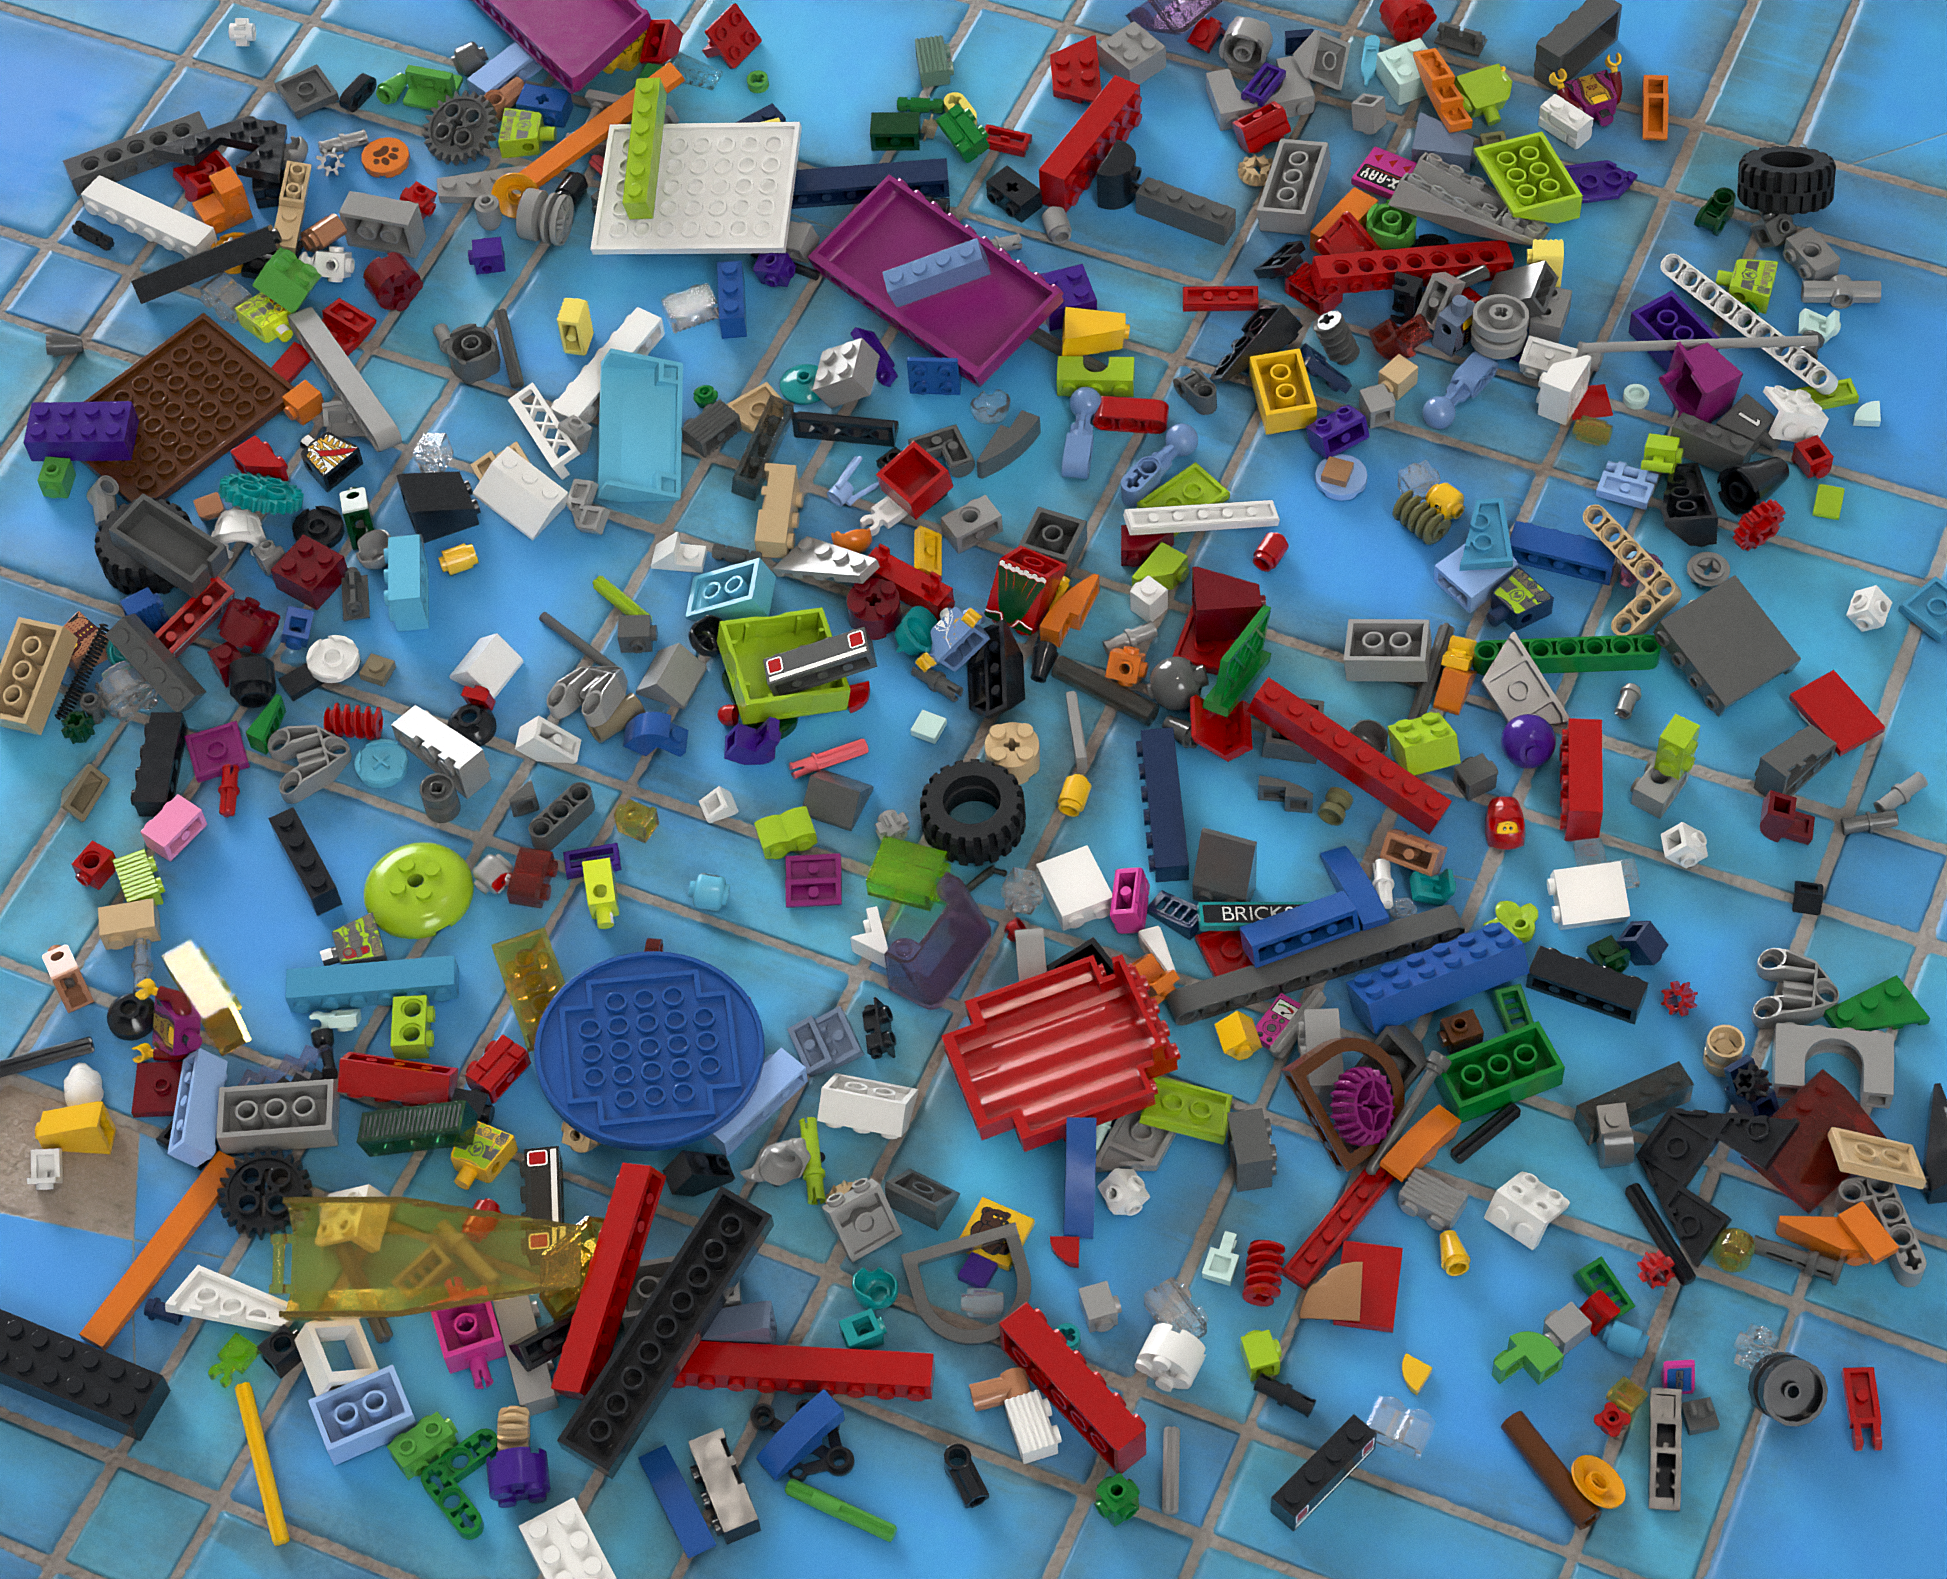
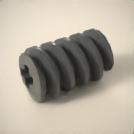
M1329 311L1320 315L1313 322L1312 327L1330 361L1337 362L1340 365H1348L1358 357L1360 348L1341 312Z

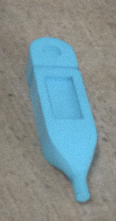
M1376 35L1367 36L1364 43L1361 63V76L1365 81L1364 87H1368L1369 81L1376 74L1377 53H1379L1380 39Z

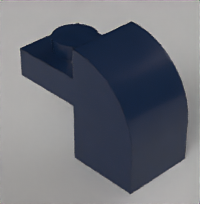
M1745 1055L1723 1068L1728 1082V1086L1724 1090L1730 1103L1738 1113L1756 1117L1764 1115L1769 1118H1776L1781 1115L1775 1090L1770 1087L1766 1092L1767 1097L1757 1096L1755 1102L1746 1100V1096L1742 1097L1736 1094L1738 1088L1733 1083V1080L1736 1079L1739 1073L1738 1069L1748 1070L1749 1064L1756 1065L1754 1058Z

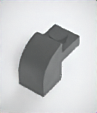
M1626 1102L1596 1106L1595 1112L1599 1130V1137L1596 1139L1600 1168L1631 1165L1634 1161L1633 1130H1630Z

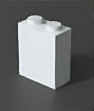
M1088 845L1036 864L1037 880L1063 931L1070 928H1078L1088 921L1096 918L1102 919L1110 914L1112 892Z
M1621 861L1553 870L1550 879H1547L1549 896L1553 895L1555 904L1551 908L1552 919L1554 923H1558L1559 930L1625 922L1630 917Z

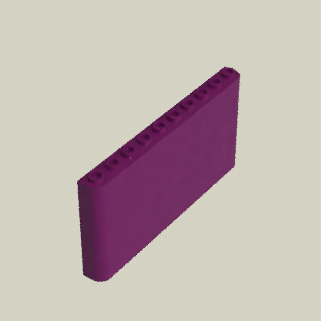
M888 175L808 256L812 266L817 271H820L823 277L936 358H957L959 374L979 388L1064 302L1063 292L1057 285H1049L1038 272L1032 273L1022 261L1013 260L1003 248L997 249L987 237L983 236L981 238L968 224L962 225L952 213L946 214L936 202L932 201L930 203L920 191L911 190L901 178L897 180L891 175ZM975 238L979 240L987 256L991 271L990 275L898 308L895 306L887 293L883 276L884 271Z

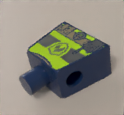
M1519 566L1493 591L1490 606L1492 611L1487 613L1486 617L1493 627H1497L1505 621L1513 630H1520L1552 614L1554 597Z

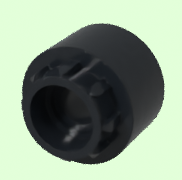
M249 656L237 659L229 665L230 695L241 706L247 708L262 707L276 693L275 666L271 660L264 657Z

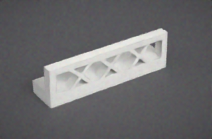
M532 382L508 399V401L553 470L563 480L570 475L565 464L577 457L580 452L570 437L558 429L560 422ZM534 393L533 405H525L522 400ZM537 411L547 412L544 422L535 421ZM548 428L558 429L555 439L546 438ZM559 445L569 446L571 449L561 457L557 454Z

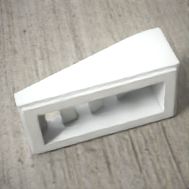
M1158 925L1140 930L1138 932L1140 948L1145 955L1152 953L1164 972L1175 970L1161 927Z

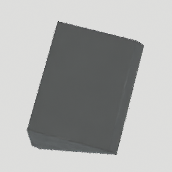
M822 770L810 775L803 806L807 807L810 818L852 831L873 791V786Z
M908 1169L886 1181L885 1184L886 1199L892 1209L937 1231L960 1196L959 1192L912 1169Z

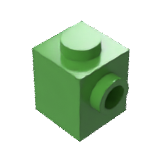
M45 457L37 480L43 496L68 498L76 472L69 458Z

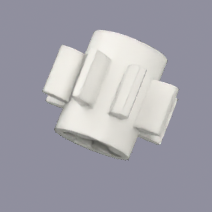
M235 18V23H230L229 25L230 41H236V46H250V41L256 40L255 24L249 23V18Z

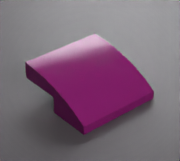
M841 853L785 856L786 908L842 905Z

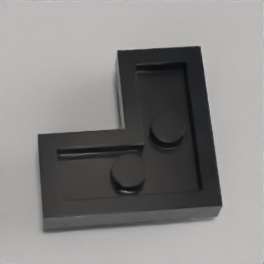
M1302 241L1287 242L1254 269L1258 279H1274L1278 276L1287 278L1297 271L1296 267L1304 262L1300 256L1306 250Z

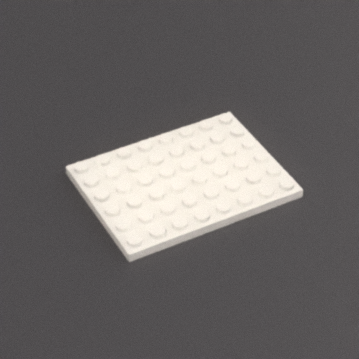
M800 122L664 124L654 218L630 220L622 201L631 124L609 126L591 242V252L593 255L786 253L802 131Z

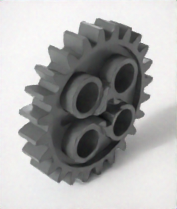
M464 90L462 96L455 91L454 98L452 99L446 95V102L444 103L438 100L439 107L430 108L434 114L426 115L429 123L423 124L426 132L422 133L426 139L424 144L429 148L430 153L438 161L443 160L447 165L452 161L455 166L459 164L460 160L467 165L468 158L475 162L476 154L484 156L482 149H491L488 142L496 141L492 133L499 132V129L496 127V124L499 123L496 117L497 112L489 100H486L483 95L478 96L475 91L469 95L466 90Z

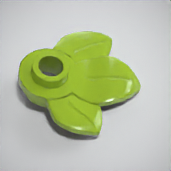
M1500 901L1495 907L1497 918L1483 924L1484 927L1490 923L1500 922L1520 941L1526 943L1533 938L1536 931L1535 922L1539 918V913L1532 903L1519 907L1512 901Z

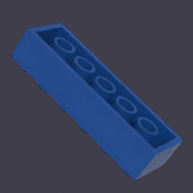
M1498 922L1487 924L1482 929L1472 933L1461 934L1457 939L1447 943L1436 944L1424 952L1410 954L1406 959L1396 963L1385 964L1380 969L1368 974H1359L1353 980L1345 983L1352 1011L1374 1034L1382 1032L1386 1026L1402 1024L1528 974L1530 971L1524 943Z

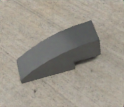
M1021 410L1010 428L1000 425L977 460L978 477L981 479L988 477L1020 457L1040 435V417Z

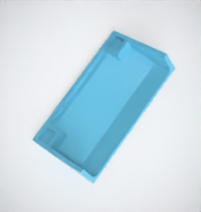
M612 348L601 361L597 478L599 486L597 498L617 502L680 500L683 363Z

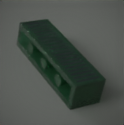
M466 1100L428 1103L412 1107L402 1106L401 1108L388 1110L377 1109L372 1112L362 1113L356 1142L369 1157L473 1145L478 1114Z

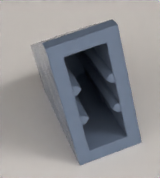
M1419 113L1411 161L1417 163L1425 152L1428 154L1434 153L1440 156L1443 162L1449 165H1457L1464 172L1470 173L1471 163H1476L1477 157L1474 154V137L1461 131L1449 133L1443 122L1424 113Z
M760 1301L721 1308L701 1341L775 1345L777 1324L772 1301Z

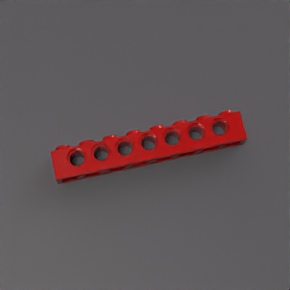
M1495 240L1319 255L1313 257L1310 276L1317 296L1392 289V285H1395L1394 275L1396 271L1422 278L1423 286H1428L1433 273L1446 272L1457 277L1481 265H1486L1490 272V277L1483 281H1491L1496 273L1513 269L1515 261L1507 241Z

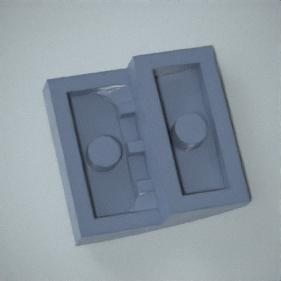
M841 1006L817 1019L811 1015L787 1029L809 1076L833 1070L865 1055Z

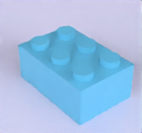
M420 534L388 537V548H384L385 563L388 564V569H384L385 584L388 585V590H384L385 605L389 606L390 621H395L398 632L429 629L428 563Z

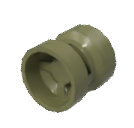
M1331 787L1325 795L1326 801L1318 809V816L1324 822L1338 826L1343 823L1346 817L1345 811L1350 809L1353 797L1342 788Z

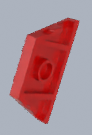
M1096 35L1050 55L1053 96L1069 99L1078 104H1082L1083 101L1093 103L1101 93Z

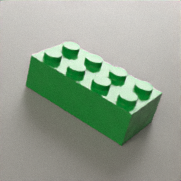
M1537 1021L1446 1056L1452 1064L1446 1073H1442L1440 1077L1437 1076L1434 1080L1449 1111L1459 1118L1462 1124L1503 1108L1509 1102L1516 1103L1562 1085L1565 1066L1540 1022Z

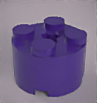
M514 1447L496 1452V1458L493 1460L490 1456L487 1457L489 1497L492 1500L498 1501L499 1507H514L517 1505V1501L529 1499L530 1503H541L547 1500V1493H549L551 1487L547 1452L544 1449L538 1448L539 1453H531L530 1447Z

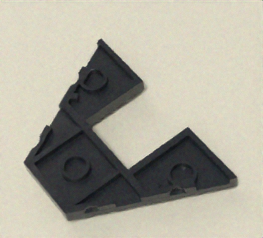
M246 116L152 149L153 157L196 166L220 146L246 150L252 153L236 165L237 175L280 183V173L284 162V148H286L288 135L287 125L273 120L265 121L256 119L253 116Z
M1670 1107L1637 1152V1159L1646 1172L1650 1184L1654 1188L1663 1209L1676 1230V1234L1696 1268L1703 1262L1732 1219L1686 1188L1719 1141L1765 1171H1768L1800 1126L1801 1122L1798 1119L1769 1118L1764 1115L1756 1117L1729 1112L1725 1114L1710 1113L1706 1110L1686 1111L1682 1108Z

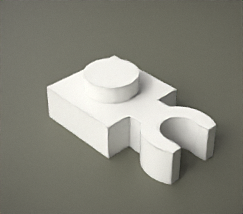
M887 496L871 507V514L865 515L860 519V526L863 529L867 525H873L870 527L871 535L875 536L879 533L881 526L884 525L889 529L905 518L908 513Z

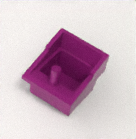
M1681 341L1676 344L1668 371L1659 377V382L1678 410V418L1684 412L1711 424L1731 409L1743 373L1708 342L1687 351Z

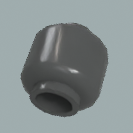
M473 41L455 48L454 55L451 56L458 74L462 73L466 77L471 76L486 65L485 61L489 59L483 46L478 47Z

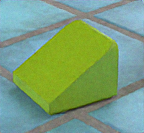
M1819 484L1812 516L1839 520L1845 489Z

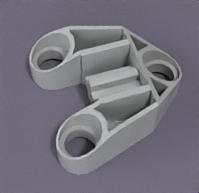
M579 667L555 683L547 696V706L552 717L555 719L567 717L579 706H582V713L588 726H600L608 721L626 696L628 680L622 667Z
M317 725L284 727L275 731L267 743L270 756L275 761L282 762L293 758L298 759L299 765L284 775L279 784L283 800L290 804L298 803L332 783L352 758L350 747L344 739ZM285 744L281 749L274 751L277 745ZM337 749H343L346 751L343 754L333 753ZM297 786L293 791L285 793L288 787Z
M1780 948L1767 949L1759 956L1756 965L1757 974L1764 980L1782 982L1783 988L1782 995L1762 998L1754 1005L1751 1019L1758 1028L1774 1029L1776 1023L1785 1022L1807 1025L1823 1017L1825 1010L1838 1004L1839 991L1815 960L1788 949ZM1772 961L1777 967L1771 969L1764 968L1762 963ZM1819 994H1829L1832 996L1833 1001L1828 1002L1822 999ZM1768 1010L1772 1013V1016L1759 1017L1757 1012Z

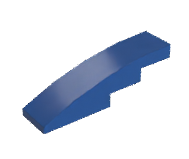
M1346 846L1320 853L1322 863L1336 892L1344 890L1357 908L1359 925L1362 931L1388 924L1389 915L1380 897L1350 850Z
M1066 1118L1063 1236L1093 1239L1097 1118Z
M661 1446L638 1457L641 1467L687 1558L689 1559L716 1546L708 1526L667 1446Z

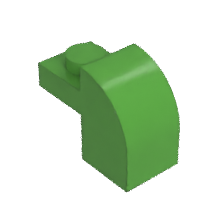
M1531 1331L1515 1333L1509 1337L1507 1350L1502 1351L1495 1357L1492 1376L1501 1384L1517 1371L1524 1368L1532 1379L1540 1385L1562 1369L1564 1355L1542 1334Z

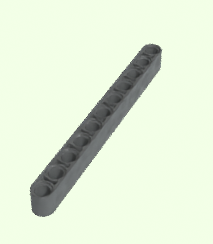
M1444 905L1389 922L1385 925L1344 936L1258 968L1251 965L1175 989L1166 996V1001L1176 1024L1181 1026L1188 1025L1277 997L1280 993L1287 994L1430 949L1436 944L1447 943L1457 939L1458 936L1465 933V929L1454 906Z

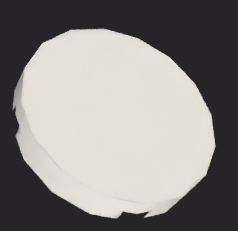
M331 635L323 641L319 639L309 648L306 661L308 670L315 679L325 683H336L344 681L355 673L360 663V655L353 640L345 636Z

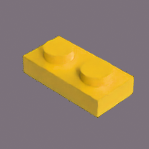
M920 525L914 530V567L929 576L931 571L942 576V534Z

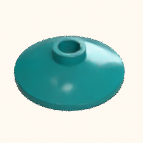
M800 364L787 370L780 380V390L784 398L798 405H809L820 401L821 398L812 391L818 366Z

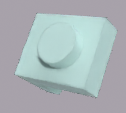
M1805 308L1799 313L1798 333L1803 335L1805 331H1817L1822 334L1825 344L1830 338L1836 336L1841 328V323L1839 322L1840 312L1834 310L1828 317H1825Z

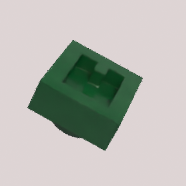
M1612 935L1587 946L1586 953L1595 965L1607 966L1619 973H1622L1629 966L1631 952L1628 948L1622 950Z

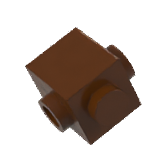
M1473 1009L1440 1019V1029L1437 1032V1038L1442 1048L1446 1047L1449 1055L1483 1043L1484 1031Z

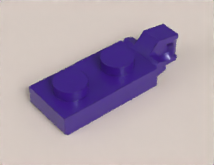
M855 327L850 333L853 339L863 338L880 355L876 379L883 386L891 387V384L898 378L897 373L893 369L895 366L893 360L874 332Z

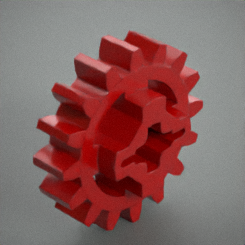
M1769 499L1767 503L1762 501L1760 505L1754 506L1750 512L1744 514L1739 520L1738 524L1740 526L1733 531L1735 533L1732 537L1735 540L1734 542L1742 550L1745 549L1746 551H1749L1751 548L1756 549L1758 546L1765 544L1766 540L1777 534L1780 528L1779 523L1784 521L1783 516L1786 514L1784 508L1776 500L1773 501L1772 499Z

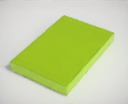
M1195 462L1138 501L1137 508L1218 504L1228 500L1230 492ZM1175 532L1174 537L1181 532Z
M1161 1076L1153 1078L1158 1089V1094L1154 1095L1156 1105L1141 1110L1139 1123L1224 1144L1227 1134V1113H1230L1233 1095Z

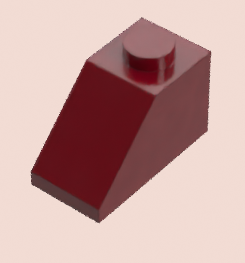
M1121 525V566H1141L1161 542L1172 547L1174 545V533L1130 535L1127 525Z

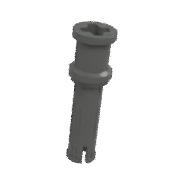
M1755 1235L1750 1249L1752 1254L1804 1270V1274H1807L1808 1277L1815 1275L1830 1280L1832 1285L1835 1286L1839 1281L1844 1265V1260L1842 1259L1836 1261L1821 1256L1818 1251H1811V1253L1801 1251L1760 1237L1759 1235Z

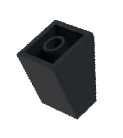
M460 471L396 475L404 505L415 533L422 534L424 543L479 525L477 514L481 513L478 502L476 498L471 500L472 488L468 480L463 481Z

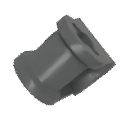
M1198 367L1192 368L1191 372L1182 378L1177 377L1173 380L1175 390L1179 396L1185 399L1196 412L1202 415H1209L1216 411V386Z

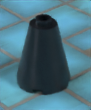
M1779 457L1727 467L1720 472L1717 478V484L1720 483L1721 491L1718 492L1719 497L1731 513L1744 515L1750 512L1754 506L1760 505L1762 501L1765 502L1788 479L1789 467Z

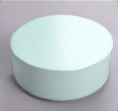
M1632 384L1625 388L1623 403L1628 408L1638 410L1647 406L1649 391L1645 386Z

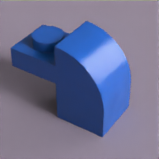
M661 712L641 713L626 724L623 747L647 756L658 747L681 757L686 753L688 730L671 723V715Z

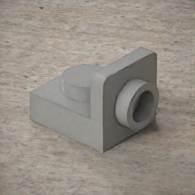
M575 415L561 421L558 424V429L570 437L580 452L579 455L587 452L593 427Z

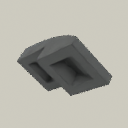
M1259 776L1258 800L1285 802V811L1312 813L1313 793L1289 781Z

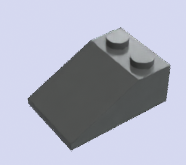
M1203 827L1193 879V900L1198 902H1251L1256 888L1257 842Z

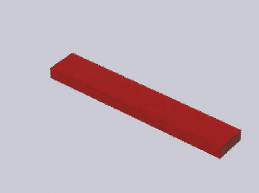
M1381 1166L1375 1175H1369L1365 1167L1285 1265L1282 1276L1306 1291L1342 1247L1344 1240L1346 1241L1397 1178Z

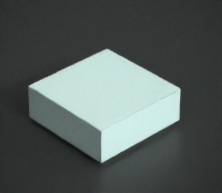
M922 710L910 730L911 735L936 744L947 725V719Z

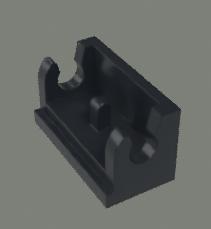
M1396 271L1394 275L1395 285H1392V290L1394 291L1392 310L1401 312L1404 316L1391 315L1390 319L1392 322L1407 326V329L1412 330L1416 323L1413 318L1422 300L1423 279Z

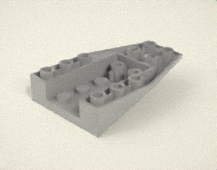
M1425 152L1419 158L1413 173H1406L1400 179L1388 204L1459 233L1530 246L1533 245L1534 239L1543 240L1551 229L1542 221L1513 217L1498 191L1487 185L1482 178L1464 173L1461 167L1443 162L1442 158L1434 153L1428 154Z

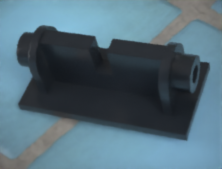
M874 997V1005H866L862 1012L865 1031L869 1033L875 1030L874 1033L865 1036L867 1053L871 1055L872 1059H879L886 1052L892 1058H895L894 1046L897 1042L891 1028V1021H893L892 1011L888 1005H884L879 999Z

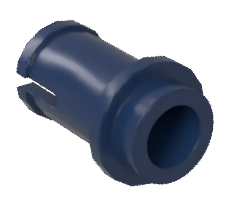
M158 1297L148 1299L144 1308V1315L148 1316V1319L151 1321L158 1319L179 1326L184 1316L166 1312L165 1303L161 1302V1299Z

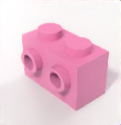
M177 794L164 805L163 809L152 820L145 824L140 832L147 847L171 862L208 824L202 809Z

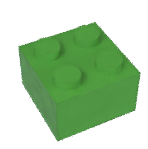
M280 247L266 263L252 286L289 312L295 313L308 298L322 275L312 265L305 264L299 260L292 251Z

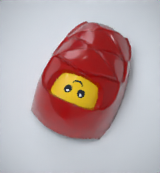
M1509 796L1493 798L1488 804L1485 816V836L1488 846L1503 850L1524 846L1526 830L1519 802Z

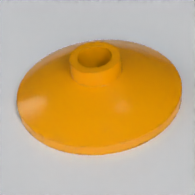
M508 173L496 180L492 187L491 195L498 198L503 215L516 218L519 201L527 188H539L530 177L524 174ZM513 190H519L521 193L515 194Z
M1592 1455L1579 1456L1573 1462L1571 1474L1574 1483L1589 1501L1606 1509L1617 1508L1623 1503L1626 1496L1625 1486L1618 1473L1608 1463Z

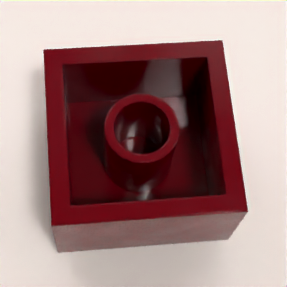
M303 534L271 569V573L278 590L318 610L342 584L341 578H345V572L348 568L343 555Z

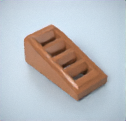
M218 492L193 501L198 516L203 522L219 517L226 510Z

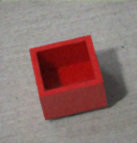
M915 441L876 473L881 490L915 520L954 487L949 471Z

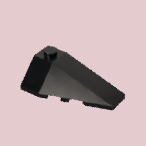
M1698 463L1677 464L1675 472L1668 476L1667 487L1660 506V514L1664 525L1689 546L1705 547L1717 544L1718 515Z
M1941 1083L1934 1084L1930 1096L1922 1171L1927 1182L1924 1188L1920 1189V1192L1922 1194L1925 1193L1928 1204L1947 1202V1098Z

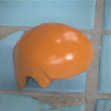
M867 528V530L855 529L842 534L839 531L831 533L833 545L860 554L865 552L872 543L870 528Z

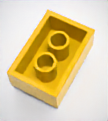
M1300 348L1250 357L1249 377L1266 435L1303 429L1317 420V405Z

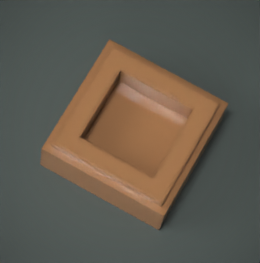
M1329 456L1321 474V481L1346 488L1354 469V462Z

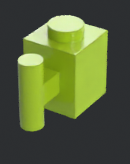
M1649 433L1644 449V460L1642 459L1641 470L1668 474L1674 473L1677 463L1681 464L1683 460L1684 448H1679L1680 437Z

